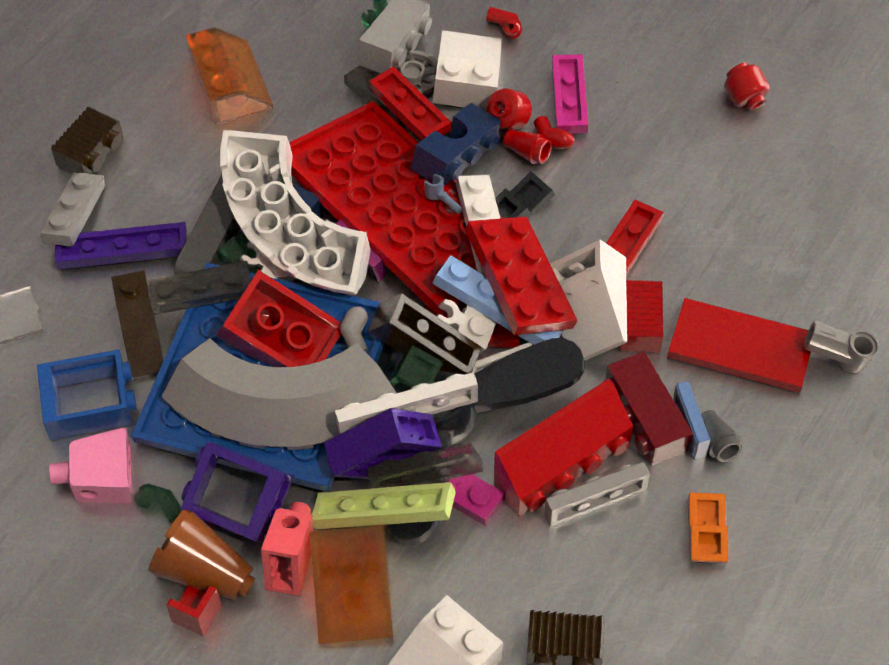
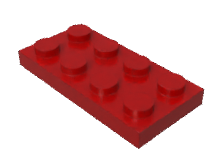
M514 217L469 221L465 228L466 234L513 335L573 329L578 320L528 218Z

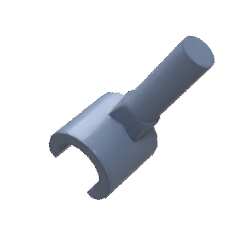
M433 175V184L427 180L424 181L425 196L428 199H440L457 214L463 210L444 191V179L441 175Z

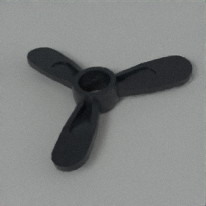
M551 338L512 353L475 373L474 375L478 383V402L457 407L453 412L444 417L433 418L442 447L403 466L396 486L449 482L451 444L461 441L470 434L475 427L478 413L526 404L571 387L580 380L584 373L585 360L581 349L568 339ZM386 343L377 363L396 393L411 390L419 384L440 382L455 375V373L445 371L426 374L414 361ZM440 521L387 524V527L398 542L404 545H415L423 543L431 537Z

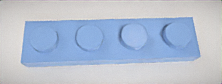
M450 255L432 284L511 331L487 277ZM563 330L518 336L535 345L551 338H559Z

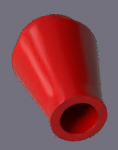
M509 129L503 140L504 147L513 150L532 164L545 163L552 150V142L544 134Z

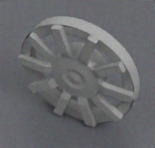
M410 50L406 55V58H410V61L403 63L398 71L414 86L418 85L420 88L418 90L423 95L428 96L434 90L435 79L425 76L436 74L438 62L434 57L425 52ZM415 58L424 60V62L420 63L418 61H415ZM429 63H430V64L432 65V67L434 68V69L426 70V71H425V67H426ZM422 82L429 83V85L425 86Z

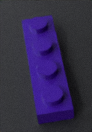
M186 222L80 233L73 246L55 245L57 269L178 257L188 239Z

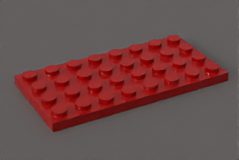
M371 101L289 142L293 155L291 175L306 190L319 198V202L339 221L342 220L352 230L366 232L370 248L382 259V263L434 313L444 317L448 315L445 310L439 308V304L445 299L453 301L458 308L465 305L464 302L432 284L450 255L476 271L477 268L470 240L465 231L466 223L463 211L457 214L440 199H428L425 196L424 181L427 180L429 183H433L411 169L415 148L419 143L374 101ZM457 179L450 180L444 185V191L461 206L456 187Z

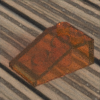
M386 525L311 531L310 544L319 644L392 638L393 620Z

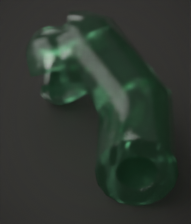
M372 0L374 10L368 9V15L364 12L362 13L361 21L367 29L387 7V0Z
M150 483L143 484L134 495L135 503L141 508H149L152 503L160 506L170 523H173L183 511L180 509L181 505L173 492Z

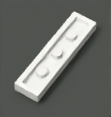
M489 175L458 176L456 187L461 207L463 208L466 226L469 221L501 219ZM471 244L477 271L486 276Z
M474 372L465 375L455 374L446 380L433 384L423 383L414 386L411 390L396 394L386 393L368 402L347 404L342 409L335 410L339 435L390 408L436 414L478 402V383Z

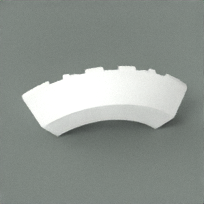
M223 130L220 147L222 185L234 218L248 240L274 265L293 277L326 290L356 295L365 281L371 253L367 233L348 229L328 220L324 221L311 211V208L302 200L292 185L291 166L293 155L287 136Z

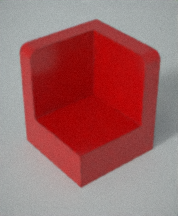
M188 586L179 601L170 598L166 607L173 623L204 637L221 609L222 603L217 588L209 586L205 593Z

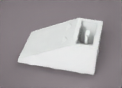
M600 239L550 263L578 320L573 329L563 330L562 337L573 341L581 349L584 360L627 343L626 257Z

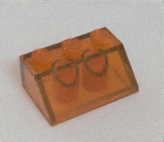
M215 27L186 35L190 60L215 125L274 109L246 39Z

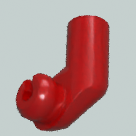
M494 7L488 9L486 21L499 24L508 38L514 39L521 35L523 27L517 14Z
M539 116L534 120L533 124L537 133L544 134L547 139L551 140L552 149L567 150L574 145V136L566 130L552 128L548 117Z

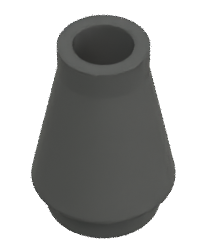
M714 410L703 412L701 416L710 437L708 448L710 455L713 458H717L720 462H726L735 458L742 449L740 435L727 425Z

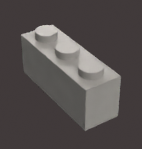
M392 0L359 39L356 64L378 73H383L393 66L395 68L397 66L401 67L410 50L414 51L420 37L423 34L426 35L430 30L432 18L429 17L431 4L420 0Z

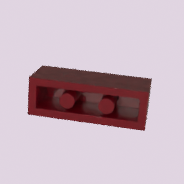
M645 351L607 365L606 379L604 381L610 379L614 383L633 425L632 432L635 435L634 440L641 455L646 454L651 465H655L689 451L693 432Z

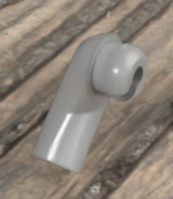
M352 307L347 311L340 325V331L348 348L357 343L366 352L368 348L361 332L368 321V315L362 307Z

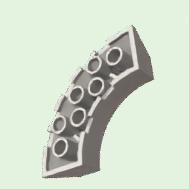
M209 338L181 359L162 394V398L177 414L192 425L196 424L206 429L212 436L218 438L222 436L238 441L240 445L252 448L265 449L266 446L287 447L288 450L314 448V444L325 443L339 435L335 410L342 409L350 403H364L375 400L386 393L396 394V391L378 364L357 343L345 351L317 363L297 367H269L241 360L223 350Z

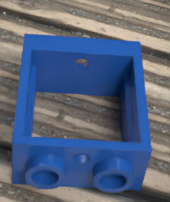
M119 349L37 365L42 419L50 440L133 425L131 411L137 410L134 391H128L127 382L133 381L132 370L129 361L123 362ZM116 377L118 405L61 415L58 387Z

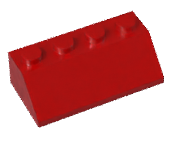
M607 379L495 451L493 486L505 493L506 502L518 516H521L528 510L530 512L536 511L554 492L561 489H569L575 482V479L584 473L591 474L595 472L604 460L612 455L618 456L630 446L633 425L614 383Z

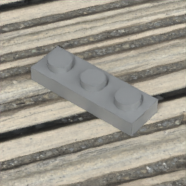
M73 172L39 233L42 243L63 246L74 245L106 186L104 175Z
M644 462L634 466L627 464L608 476L602 478L592 477L579 487L571 490H558L546 499L544 516L549 526L552 527L646 491L650 472Z

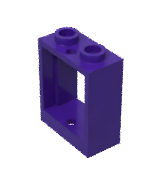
M393 408L324 443L328 455L327 462L335 477L377 480L442 447L432 414Z
M207 442L206 446L201 448L196 457L195 467L197 469L192 481H188L181 495L183 503L180 509H188L204 520L256 542H264L274 513L277 509L282 508L295 475L220 444ZM219 457L268 476L249 525L200 506Z

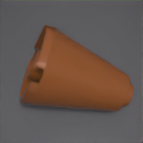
M184 509L166 532V540L161 549L159 547L156 549L148 571L157 577L202 591H207L209 586H213L218 589L219 596L235 600L238 595L245 598L256 580L255 577L251 576L253 567L194 512Z

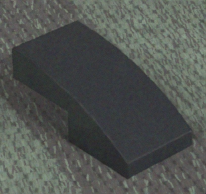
M530 171L510 192L505 188L495 199L499 215L502 218H529L555 194L549 186Z

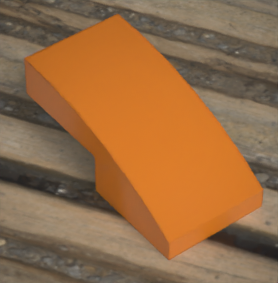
M690 492L688 495V524L691 562L728 563L726 494Z

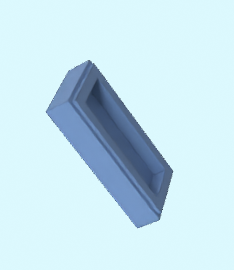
M689 381L677 383L673 400L693 432L690 445L692 458L694 460L705 458L710 444V437Z

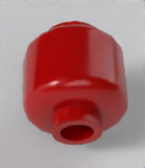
M744 62L727 72L724 88L737 108L748 107L750 110H754L766 102L765 96L770 91V84L757 65H749L747 62Z
M503 88L496 90L489 97L486 112L501 121L500 128L516 130L528 123L532 113V106L527 95L521 91Z

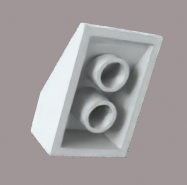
M442 30L432 103L466 107L473 103L479 108L486 110L487 101L497 90L502 39Z
M446 595L420 621L388 665H498L502 661L503 642Z

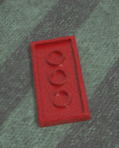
M684 298L667 358L800 393L811 351L805 350L804 347L805 338L809 330Z

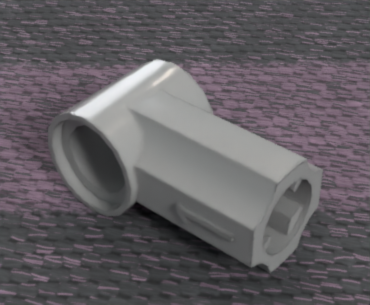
M815 320L810 325L804 342L805 350L838 361L839 365L850 373H859L864 370L879 351L877 338L867 331L860 330L852 334Z

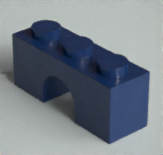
M470 103L453 116L452 130L449 131L448 137L433 131L416 145L411 169L432 183L434 174L443 177L444 185L450 180H456L469 165H475L481 155L486 151H492L500 140L498 132L501 121L475 104Z

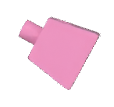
M119 428L73 440L69 444V462L52 463L49 465L51 484L70 483L74 498L78 502L133 503L132 450L126 428Z

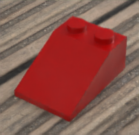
M258 270L216 336L242 353L272 367H297L317 363L327 358L341 335V322Z

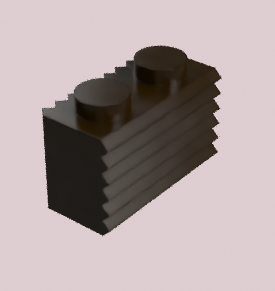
M87 107L86 111H83L82 115L75 119L71 127L67 128L63 136H60L59 140H56L55 144L52 145L51 150L56 165L72 174L73 172L91 174L92 172L99 171L103 166L106 156L112 150L116 151L122 144L123 133L120 121L91 107Z
M531 610L526 665H602L605 617L602 615L590 616L588 614L581 615L580 613L567 614L557 611L552 613L551 611Z

